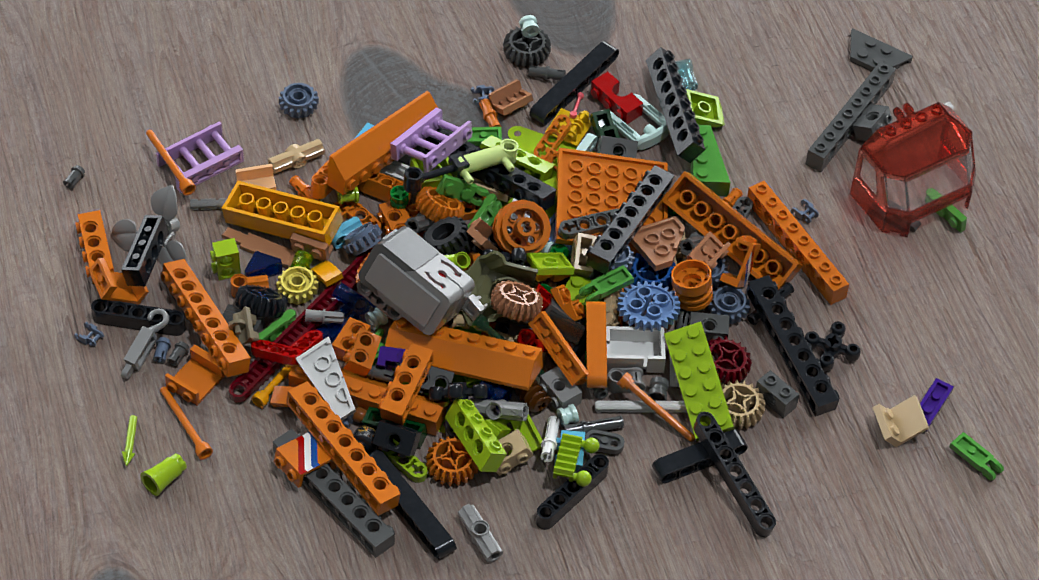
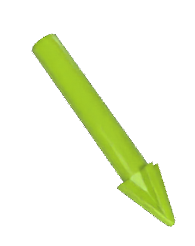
M135 415L129 417L125 451H122L126 466L135 455L133 453L137 416Z

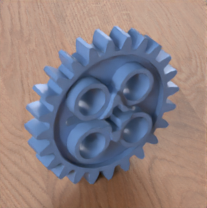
M638 281L637 286L630 284V289L625 287L624 292H620L617 311H619V316H623V322L628 321V326L635 324V329L642 327V330L645 331L646 328H649L653 332V329L657 328L658 331H661V326L667 329L668 324L673 325L674 320L678 319L680 301H678V296H674L675 291L669 292L668 286L662 288V283L656 286L655 281L651 284L645 281L642 285Z

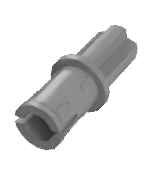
M306 309L305 322L342 324L344 313L325 311V309L323 311Z

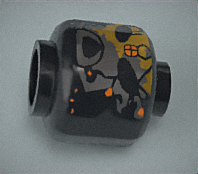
M360 426L355 430L354 438L364 446L368 454L373 452L377 446L372 444L376 433L373 428Z

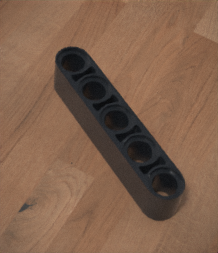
M96 299L91 304L94 322L102 325L141 330L142 326L149 328L163 320V316L160 314L154 315L151 321L147 319L148 314L152 310L158 309V307ZM164 309L169 315V322L156 333L172 336L182 335L186 331L184 314L181 311Z
M737 429L724 433L737 456L747 450L748 445ZM710 439L712 442L718 443L716 439ZM699 442L658 458L653 462L652 468L661 483L665 484L713 466L714 463L702 443ZM720 455L722 459H728L725 455Z
M596 454L575 472L578 473L585 470L591 474L592 480L588 486H579L576 481L570 482L568 479L537 508L536 525L543 530L552 528L603 481L608 474V458L603 454Z

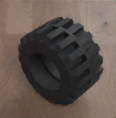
M456 216L452 218L446 217L433 223L423 234V239L443 255H452L458 252L469 254L475 245L472 242L474 238L466 232L469 229L462 218Z

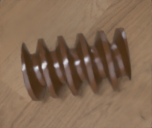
M534 380L528 391L511 387L523 403H527L529 411L532 413L542 411L551 403L552 398L547 396L546 391H542L543 388L541 385H538L537 380Z

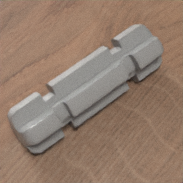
M205 198L201 199V201L191 199L190 208L191 210H198V208H201V210L216 209V207L222 209L227 199Z

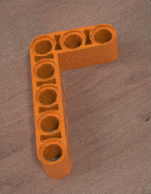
M329 160L312 176L310 196L314 199H324L333 190V188L327 185ZM379 172L357 187L360 192L388 202L391 198L390 190L397 185L403 186V181ZM409 193V196H408V198H409V204H410L411 193Z

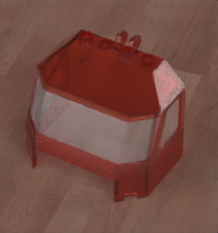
M940 102L917 112H914L913 107L909 103L902 105L903 111L899 107L894 108L893 114L897 121L877 129L859 148L850 195L881 232L900 233V236L908 238L911 223L965 198V207L967 209L969 207L976 177L973 132L951 107Z

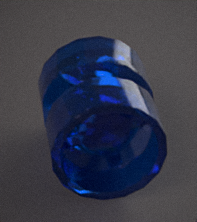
M483 380L480 383L486 384L488 387V397L486 400L503 399L509 401L512 396L513 390L508 386Z

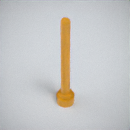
M285 365L264 390L257 391L251 397L254 405L264 408L269 402V395L274 390V386H278L292 368L291 365Z

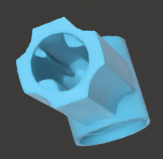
M356 216L343 222L331 245L336 249L343 248L344 238L353 230L362 226L360 219Z

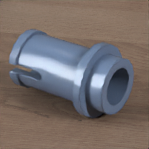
M160 337L156 341L157 347L153 360L157 361V363H165L171 343L168 338Z

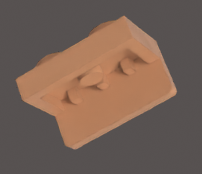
M517 79L489 93L493 110L504 116L511 114L518 108L525 107L527 103L533 101L532 94L523 90L520 81Z
M480 217L474 220L466 231L474 238L472 242L482 251L486 249L499 251L487 239L493 232L492 227Z
M709 232L686 256V259L703 261L713 270L718 264L716 260L718 258L722 259L729 252L727 248L731 244L727 242L723 245Z
M293 233L290 238L293 251L321 261H328L334 249L331 244L328 246L327 243Z

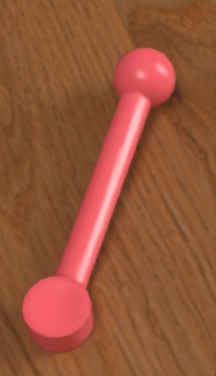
M579 92L577 94L578 99L576 101L575 107L573 111L570 112L571 118L577 117L576 111L578 109L581 99L584 98V94L582 92Z

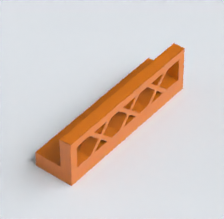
M541 311L533 321L528 323L570 384L572 386L584 384L587 381L585 377L589 372L546 311Z

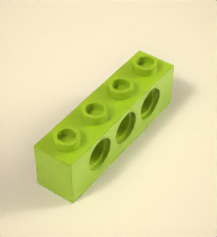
M491 135L481 142L480 148L484 150L500 145L502 140ZM518 148L516 162L513 164L514 167L542 182L552 178L555 167L554 164Z
M455 399L445 416L446 420L481 472H497L507 455L502 444L497 440L493 431L489 428L471 400Z

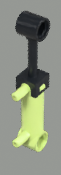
M504 139L500 142V145L463 155L461 152L449 156L448 166L423 173L417 167H409L404 173L403 189L411 194L421 191L424 181L449 173L455 178L465 179L468 184H472L474 179L469 173L503 164L509 172H512L515 169L513 164L517 159L519 145L513 139Z

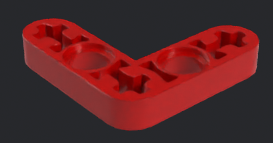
M319 330L308 331L291 346L258 340L251 343V353L255 357L291 366L298 365L295 358L323 340V333Z

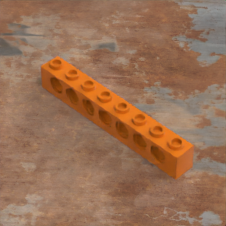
M762 181L749 187L747 197L753 202L752 209L785 250L804 265L801 268L828 303L832 305L845 299L849 283L769 185Z
M181 259L163 263V270L160 273L162 282L167 285L170 294L176 299L177 305L184 311L186 319L190 320L194 331L199 334L202 343L209 349L211 357L218 363L219 369L224 372L226 377L249 372L251 357L234 332L229 329L228 323L186 260Z
M308 381L288 390L287 405L374 512L379 516L398 506L400 499L398 487L391 483L387 474L377 466L375 459L368 455L360 442L358 443L351 430L346 428L337 414L335 415L330 409L328 402L321 398L318 390L312 387Z

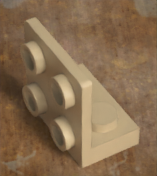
M915 395L891 409L885 408L880 404L873 407L884 440L895 447L929 429L918 397Z

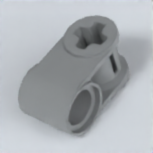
M639 367L612 368L607 378L608 390L612 393H633L629 389H622L617 385L626 372L633 377L634 384L641 390H644L645 383L642 382L643 370Z

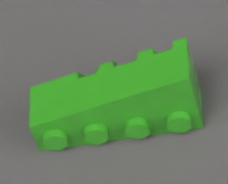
M699 125V132L704 139L703 143L706 150L691 162V174L718 196L727 197L731 182L711 125Z

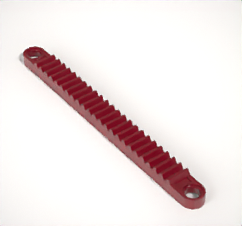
M373 247L361 253L342 272L343 279L328 286L306 309L320 311L325 309V311L332 312L338 310L339 306L343 305L350 295H353L354 290H358L355 278L357 270ZM305 309L273 342L291 346L305 333L311 330H318L320 325L323 324L322 322H305ZM257 357L249 365V372L240 374L230 384V399L234 402H243L248 399L255 390H259L260 385H264L265 380H269L271 374L274 375L276 369L279 370L282 363ZM240 388L243 389L244 392L240 395H237L234 393V390Z

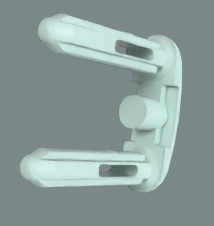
M634 94L643 102V112L660 126L656 129L651 124H648L643 130L645 134L640 136L611 111L610 113L614 125L616 124L617 130L628 140L638 141L637 150H644L661 142L670 132L664 115L640 95Z

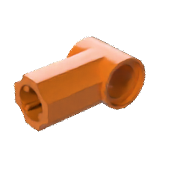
M235 274L230 281L231 294L234 298L240 286L259 285L269 288L268 275L246 277L243 274Z

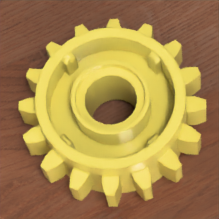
M301 266L289 267L287 270H283L282 276H278V282H276L278 292L285 295L290 304L297 305L307 303L310 299L312 300L313 295H317V289L319 288L317 275H313L312 270Z

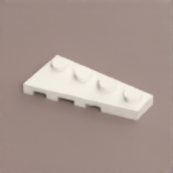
M329 336L295 358L323 400L328 402L330 409L335 415L337 414L340 417L341 421L356 412Z

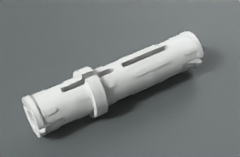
M550 416L547 420L545 438L541 443V460L544 459V462H551L554 457V450L557 449L556 439L560 419H557L556 416Z

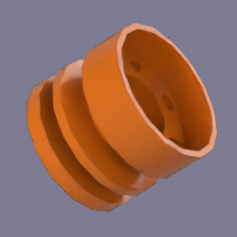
M692 259L682 261L673 268L671 274L673 291H675L674 296L679 297L680 308L687 311H698L707 307L713 300L712 271L709 265L703 261Z

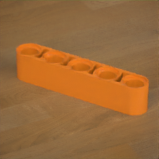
M586 301V369L589 372L587 375V388H607L606 302Z

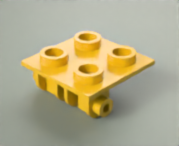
M561 108L555 118L560 114H564L570 118L572 127L563 141L578 146L592 126L589 120V113L584 110L576 118H571L570 111ZM565 121L559 123L560 126L567 125ZM555 134L550 135L555 138H558V136Z

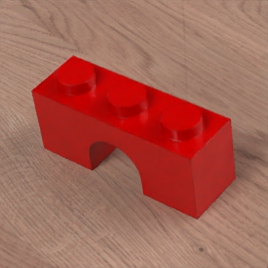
M607 71L592 80L591 95L626 124L642 116L643 102L632 92L626 96H618L620 82Z

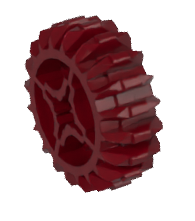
M727 336L723 340L720 337L716 338V340L712 338L708 344L711 354L714 356V364L720 382L727 385L729 381L735 384L736 380L740 383L746 379L752 364L750 353L746 352L747 347H741V342L735 343L734 339L728 340Z

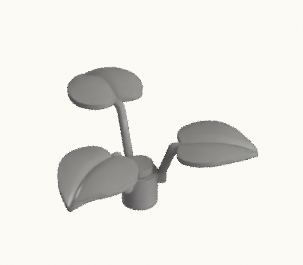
M169 185L157 190L151 197L152 210L155 214L163 215L169 231V235L163 244L164 247L158 256L162 265L163 263L185 259L187 262L183 245L175 240L169 241L175 235L174 232L180 229V222L175 217L178 211L177 196L174 186ZM123 219L113 226L112 236L120 248L130 250L138 231H136L134 221Z

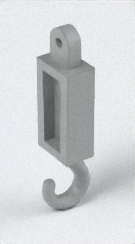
M154 309L148 314L147 319L149 321L156 314L162 315L163 320L149 328L142 326L124 357L126 365L122 370L121 377L129 379L134 370L139 371L158 339L155 333L164 328L169 322V315L164 309Z

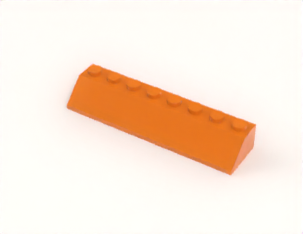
M426 91L331 154L329 156L327 185L345 195L395 161L391 159L390 143L432 110L438 108L430 92Z
M684 171L661 200L704 236L711 232L723 245L729 242L731 245L727 248L729 251L727 255L740 266L743 264L749 247L736 242V238L748 235L758 239L757 243L761 244V248L750 272L756 279L769 275L772 281L776 282L779 289L786 282L792 281L804 266L689 172Z
M404 317L392 323L385 343V347L409 349L411 343L431 349L434 351L433 367L447 370L457 375L527 391L543 368L542 348L443 326L433 334L426 335Z
M293 365L288 374L289 387H296L307 381L314 387L300 365ZM341 368L355 409L358 406L368 410L369 406L378 408L381 398H385L387 394L386 389L389 383L377 379L371 380V377H363ZM418 394L407 416V420L426 424L427 433L437 436L446 416V409L451 403L430 401L429 396ZM400 398L394 399V401H400V400H401Z

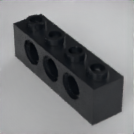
M163 215L144 216L121 269L127 286H146L169 232Z

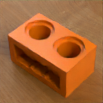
M349 317L332 343L337 359L344 361L345 352L347 349L350 350L351 347L348 343L352 333L356 334L360 328L371 332V325Z
M362 328L356 334L352 333L348 343L351 345L350 350L347 349L343 360L346 361L343 369L366 377L372 368L382 337Z

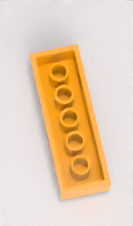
M242 181L236 182L222 206L226 223L290 239L292 234L296 233L327 243L328 246H330L343 222L340 206Z

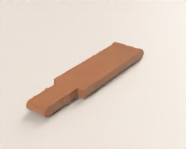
M227 227L221 235L224 239L235 238L236 244H239L240 249L287 269L293 265L299 256V253L250 232L246 235L241 231Z

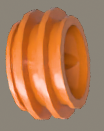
M518 200L508 203L499 210L494 218L492 231L495 242L504 252L511 254L514 248L520 247L525 249L526 254L538 253L545 247L550 238L551 225L549 217L542 207L532 201ZM511 214H516L517 219L515 221L511 219ZM522 223L525 224V228L527 229V232H524V231H523L524 228L521 227V224H522ZM507 227L512 229L510 234H508ZM530 236L534 239L532 243L528 242V237ZM515 238L520 240L519 245L514 242Z

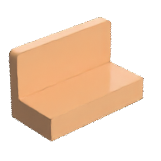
M272 164L235 170L236 182L242 181L276 190Z

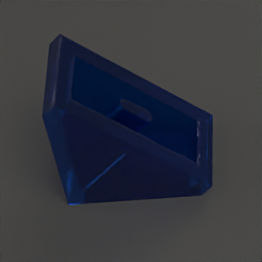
M255 251L244 270L245 276L268 275L269 278L282 274V261L280 258Z

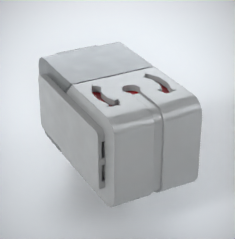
M407 226L393 230L373 247L359 271L360 281L357 283L358 292L389 318L399 320L404 317L426 335L433 334L460 312L475 287V283L469 275Z

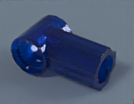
M342 282L336 286L332 297L347 305L359 315L369 311V301L363 295ZM363 300L366 304L363 308H357L355 306L356 302Z

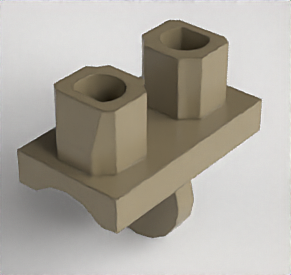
M245 306L242 311L234 313L233 320L228 323V327L230 330L235 331V335L244 346L247 343L251 344L259 340V333L253 331V326L257 322L256 315L251 314L250 308Z

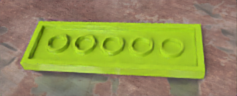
M700 321L664 333L692 429L697 416L701 412H709L714 416L723 433L734 430L735 428L702 322ZM700 422L703 426H708L705 422ZM693 429L696 441H700Z

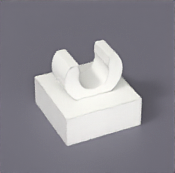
M474 294L468 297L462 307L473 322L480 318L488 306L487 303L483 305L480 302L481 296H475Z

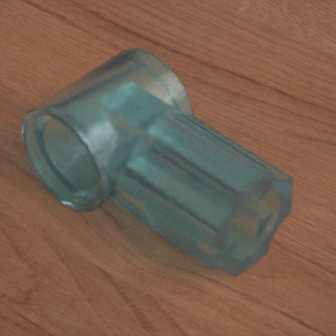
M691 59L675 61L679 67L678 71L683 79L684 88L692 91L697 89L698 83L693 73Z

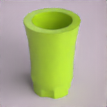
M175 453L152 468L140 474L141 481L150 493L159 496L173 480L182 474L187 465L182 457Z

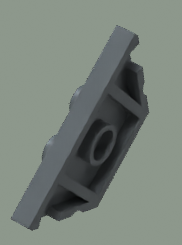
M852 28L850 34V62L869 71H873L880 61L895 69H898L905 62L911 63L912 55Z

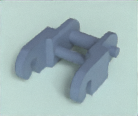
M479 85L476 87V90L472 87L471 92L473 94H482V97L478 99L479 101L474 98L473 103L479 105L481 100L489 99V95L485 94L493 92L494 87Z
M806 199L801 200V204H805L806 210L804 212L799 211L795 207L791 209V213L795 212L796 218L807 223H811V218L814 216H819V212L813 208L814 205Z
M85 322L84 326L91 332L87 336L81 334L78 336L75 333L74 337L85 345L89 344L95 347L96 341L104 337L103 332L99 331L97 326ZM92 334L96 335L93 339L89 338Z

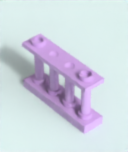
M435 108L390 143L391 159L398 161L404 155H409L423 161L424 172H429L472 137L471 121L468 120L461 127L443 121L442 110ZM441 127L453 133L447 136L436 130ZM430 136L442 142L436 145L424 139ZM418 145L430 151L424 154L413 148Z
M220 121L165 148L173 161L183 156L193 167L186 172H183L181 169L180 171L185 178L192 180L195 185L244 162L241 146L237 145L231 148L221 137L223 135ZM213 140L224 151L217 156L206 146L207 143ZM199 148L208 158V161L199 164L190 152ZM157 152V165L161 167L165 165L166 162L159 154V152ZM175 177V180H176V189H177L180 193H182L181 190L179 189V183H180V182H179L178 179Z

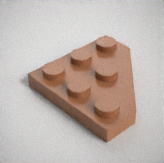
M676 216L642 226L631 240V244L653 270L658 271L672 266L683 238L685 227Z

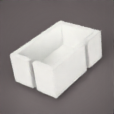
M606 326L607 372L612 368L639 367L642 370L646 369V372L664 373L666 360L664 327H661V331L654 328L653 332H651L649 328L643 331L642 327L635 329V327Z

